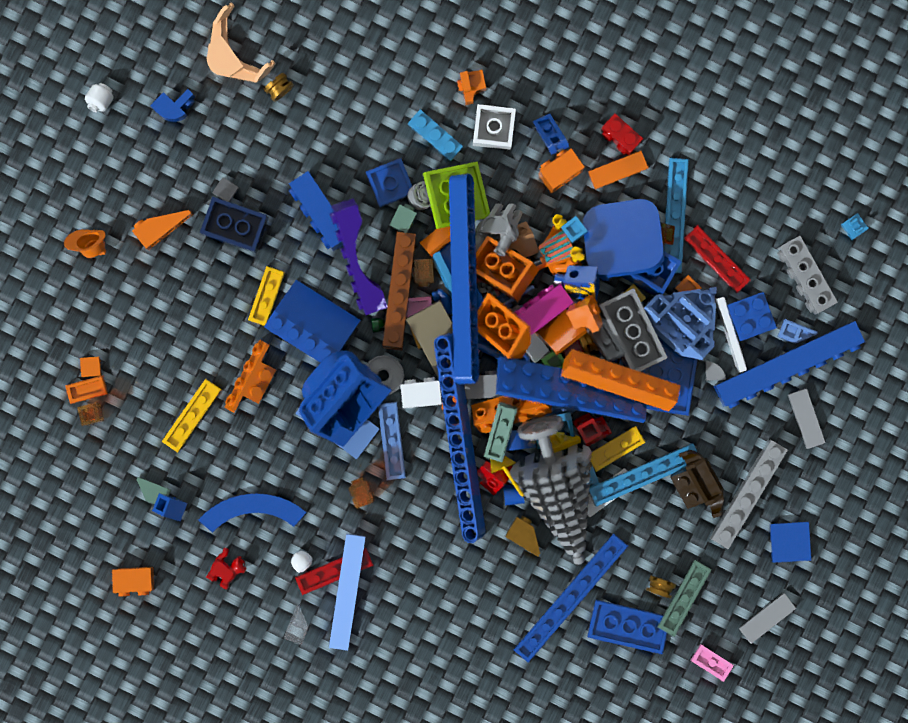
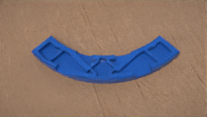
M245 494L220 502L208 510L198 521L213 533L224 522L236 516L248 513H264L281 518L295 527L307 512L293 502L269 494Z

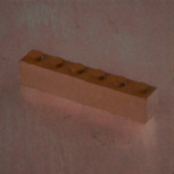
M397 232L383 338L384 349L403 351L416 247V234Z

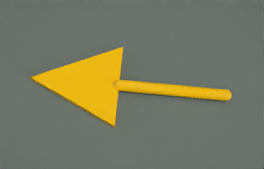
M507 456L504 457L503 462L490 459L492 473L503 469L520 496L523 497L524 493L506 468L516 464V462Z

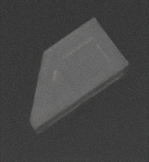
M300 605L295 607L284 639L302 645L309 626Z

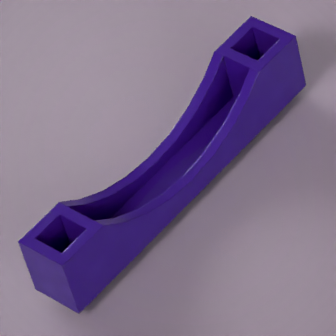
M352 198L332 205L330 217L332 223L336 224L338 228L335 231L336 237L339 242L342 241L343 247L340 250L343 258H347L348 265L345 266L348 275L353 278L351 286L353 292L358 294L359 298L356 299L359 310H363L365 315L386 309L387 304L381 287L363 273L357 260L356 240L362 219L356 202Z

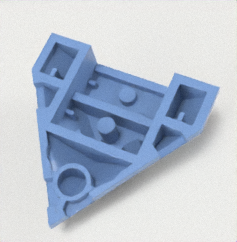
M712 287L709 290L697 289L675 292L664 296L663 294L656 295L645 306V312L655 333L680 356L703 360L713 349V331L715 330L716 315L715 294L717 287Z

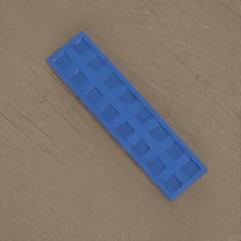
M502 356L498 359L497 395L644 423L646 421L647 404L561 376L562 368L509 359Z

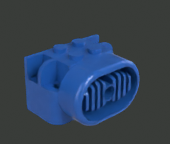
M337 351L324 358L304 382L302 388L304 400L300 405L299 412L312 433L344 447L389 395L392 389L382 384L381 378L372 372L367 365L361 363L354 353Z

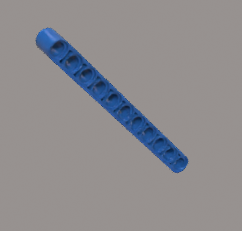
M471 174L450 176L453 358L454 379L458 385L473 384L479 380L474 180Z
M447 333L435 339L434 348L462 536L466 542L474 543L484 537L486 529L464 384L458 385L455 382L453 334ZM444 339L447 340L448 347L444 344ZM447 358L451 362L450 366L447 364ZM450 377L453 379V385L450 383ZM452 397H455L456 404L453 402ZM455 415L459 418V423L456 421ZM458 434L461 436L462 442L458 439ZM461 454L464 455L465 461L462 460ZM464 473H466L468 480L465 479ZM466 491L470 494V498L467 497ZM469 510L473 513V517L470 516ZM472 529L475 531L476 536L473 535Z

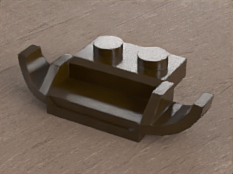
M693 450L679 453V457L685 460L686 467L671 474L670 478L687 509L705 503L706 506H710L713 519L722 516L724 488L707 457L704 458L700 453Z

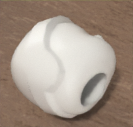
M298 551L293 555L291 564L298 573L304 572L311 566L313 558L305 551Z

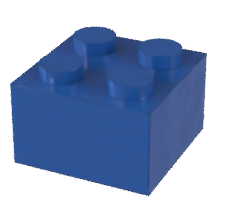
M764 292L727 305L738 342L777 328Z

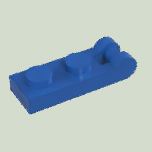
M551 114L533 121L537 132L551 155L557 153V150L562 148H569L565 136Z

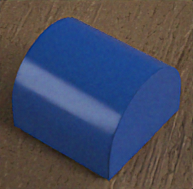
M513 484L503 486L505 506L524 504V496H520Z

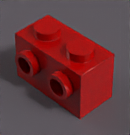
M615 113L600 130L603 132L602 136L609 142L613 141L617 145L616 148L622 154L626 153L628 156L643 140L636 131Z

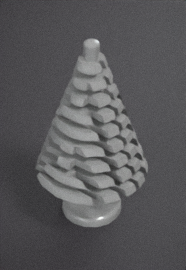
M558 415L538 417L519 426L517 432L521 439H538L541 448L540 461L536 463L534 452L525 457V465L521 467L519 460L512 466L509 473L513 480L517 482L518 487L523 491L526 498L530 497L531 505L534 509H537L538 514L550 528L554 536L558 535L557 540L564 546L566 553L573 555L574 564L580 565L585 561L582 552L586 549V542L584 540L586 539L587 531L583 529L587 527L590 485L586 483H590L589 472L591 470L590 460L592 458V451L588 446L583 445V452L579 453L578 445L576 444L568 447V455L564 456V450L554 453L549 436L562 428L563 419Z

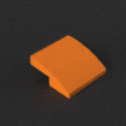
M565 309L537 330L535 334L558 355L586 334L587 329L585 327L574 329Z

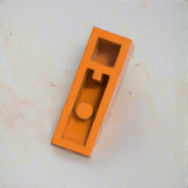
M186 210L149 218L145 221L142 219L134 225L135 229L132 232L143 246L150 250L192 217L193 214L191 211Z

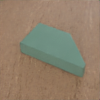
M137 477V482L146 501L155 504L159 493L170 495L171 489Z

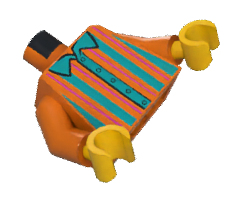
M556 214L552 220L555 226L552 227L547 238L538 247L542 257L532 261L539 271L548 266L552 275L556 273L566 274L568 266H581L580 261L584 259V254L581 253L583 250L573 247L565 232L561 230V227L567 221L563 219L562 215Z

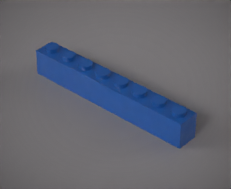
M856 321L723 381L715 385L714 388L723 407L729 406V408L739 405V400L745 397L746 400L756 397V392L760 390L767 392L775 388L773 384L778 382L784 384L791 381V376L797 373L801 376L810 372L808 368L814 365L816 368L827 364L825 360L829 358L836 360L844 356L843 352L849 349L853 352L862 348L860 344L864 343L865 340Z

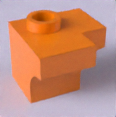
M483 70L460 72V80H457L459 92L463 91L466 105L473 104L474 96L486 91Z
M593 294L586 296L580 302L570 305L567 310V315L574 329L586 327L593 333L599 331L603 324L599 315L601 310Z

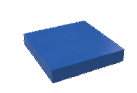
M401 158L366 171L380 208L408 197V191L412 184Z
M809 522L770 524L773 563L811 561Z

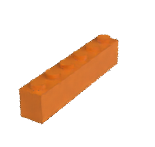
M573 349L564 359L561 373L563 377L665 411H670L678 402L680 385Z

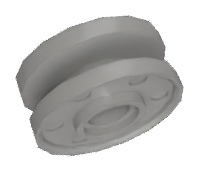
M383 355L377 356L368 362L367 366L378 376L381 370L388 371V380H381V383L392 389L389 395L399 390L403 384L404 370L398 360L391 356Z

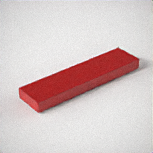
M698 225L684 238L735 293H738L751 280Z
M367 548L363 550L360 571L373 566ZM342 558L295 577L302 595L339 580Z

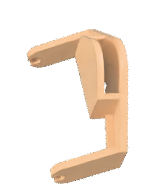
M231 2L220 10L213 22L207 63L210 69L217 75L257 83L270 73L276 63L274 60H271L270 63H266L259 69L243 63L236 57L228 43V16L234 8V4Z

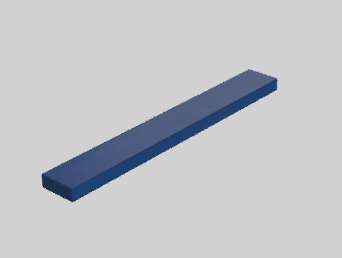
M613 533L513 650L529 662L625 551L628 545Z

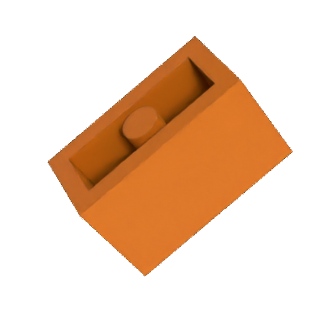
M153 567L113 569V593H118V596H130V592H138V595H149V591L154 590Z

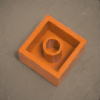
M572 148L568 151L566 149L562 150L556 155L554 161L548 160L540 166L538 176L551 194L582 173L585 168Z

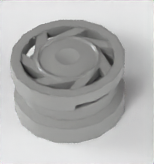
M425 181L413 185L408 191L407 198L409 204L417 210L431 207Z

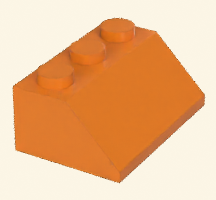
M488 293L477 311L478 333L509 359H522L531 344L530 326L491 293Z

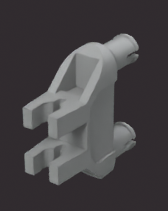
M495 204L489 216L477 225L475 229L476 252L486 237L489 236L499 241L494 252L500 256H506L511 243H514L519 236L517 225L523 214L521 210H515V204H508L505 210H502V204Z

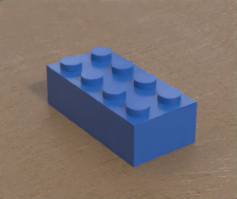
M309 171L289 183L291 187L289 192L296 202L300 200L302 203L299 206L306 218L309 216L312 218L310 224L316 233L321 232L323 237L320 239L326 248H331L334 252L343 245L342 241L339 242L336 237L335 231L338 228L336 224L332 223L330 217L332 208Z

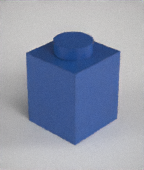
M159 493L152 511L163 517L181 521L187 503L175 497Z

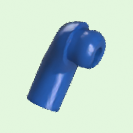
M442 289L433 291L431 293L433 300L438 301L441 299L446 313L451 314V298Z

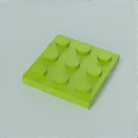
M478 162L423 173L436 229L450 227L449 179L453 175H472L474 180L475 221L483 220L489 216L490 210Z

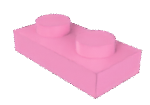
M701 644L691 658L693 663L723 682L734 666Z

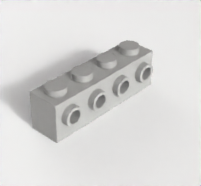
M801 236L777 248L779 259L782 263L785 262L788 267L786 269L791 279H795L798 284L796 286L798 293L801 296L804 295L807 300L805 304L810 313L818 314L838 303Z

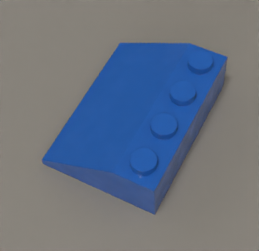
M295 280L264 328L321 363L328 355L343 350L361 320Z

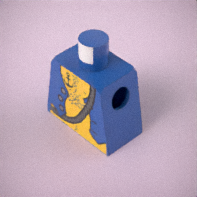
M568 266L565 275L555 274L554 285L561 284L564 286L565 291L570 297L584 299L586 296L593 294L597 301L600 288L598 267Z

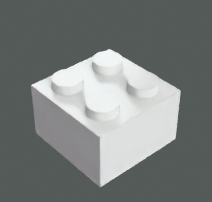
M478 104L473 146L511 150L516 109Z
M435 377L424 378V382L416 383V379L404 381V384L401 385L403 408L441 405L439 381H435Z

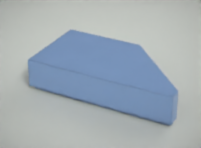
M784 319L777 337L796 344L817 335L818 332Z

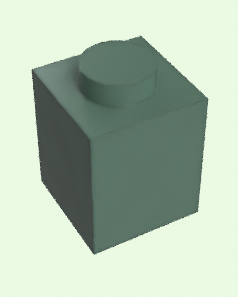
M408 204L404 206L399 205L390 223V227L399 232L409 233L417 216V213L414 212L415 208Z

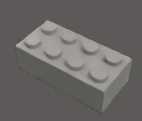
M634 288L598 305L601 310L600 314L625 351V355L621 357L625 367L640 372L668 358Z

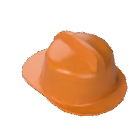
M85 229L74 231L65 238L64 246L68 250L79 251L86 258L105 255L104 238L106 235L103 230Z

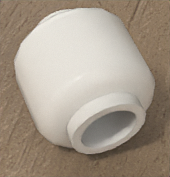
M103 83L92 85L85 96V101L88 104L87 107L93 112L106 111L114 98L112 89Z

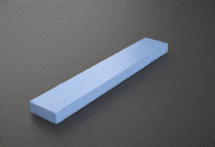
M346 533L329 648L348 650L365 536Z

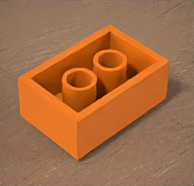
M487 236L476 252V277L518 302L539 269L532 261L510 248L506 256L496 254L494 250L499 242Z

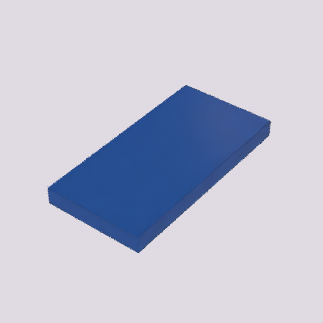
M595 599L587 637L663 655L667 633L657 627L663 617L662 614Z

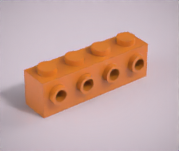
M507 396L497 397L472 405L474 426L481 433L491 432L499 402L518 407L514 423L526 422L528 419L543 417L548 413H552V405Z

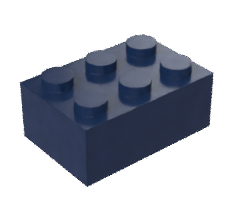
M212 196L200 234L257 253L269 217Z

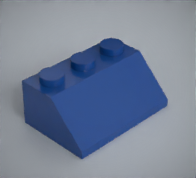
M664 251V262L655 270V273L648 275L645 272L621 277L653 296L660 295L665 292L682 261Z

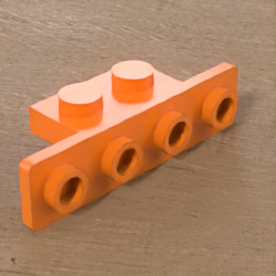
M259 340L254 345L250 359L244 364L241 376L235 381L234 389L226 399L225 408L233 413L236 411L243 396L259 404L276 372V369L261 362L269 348V344L262 340Z

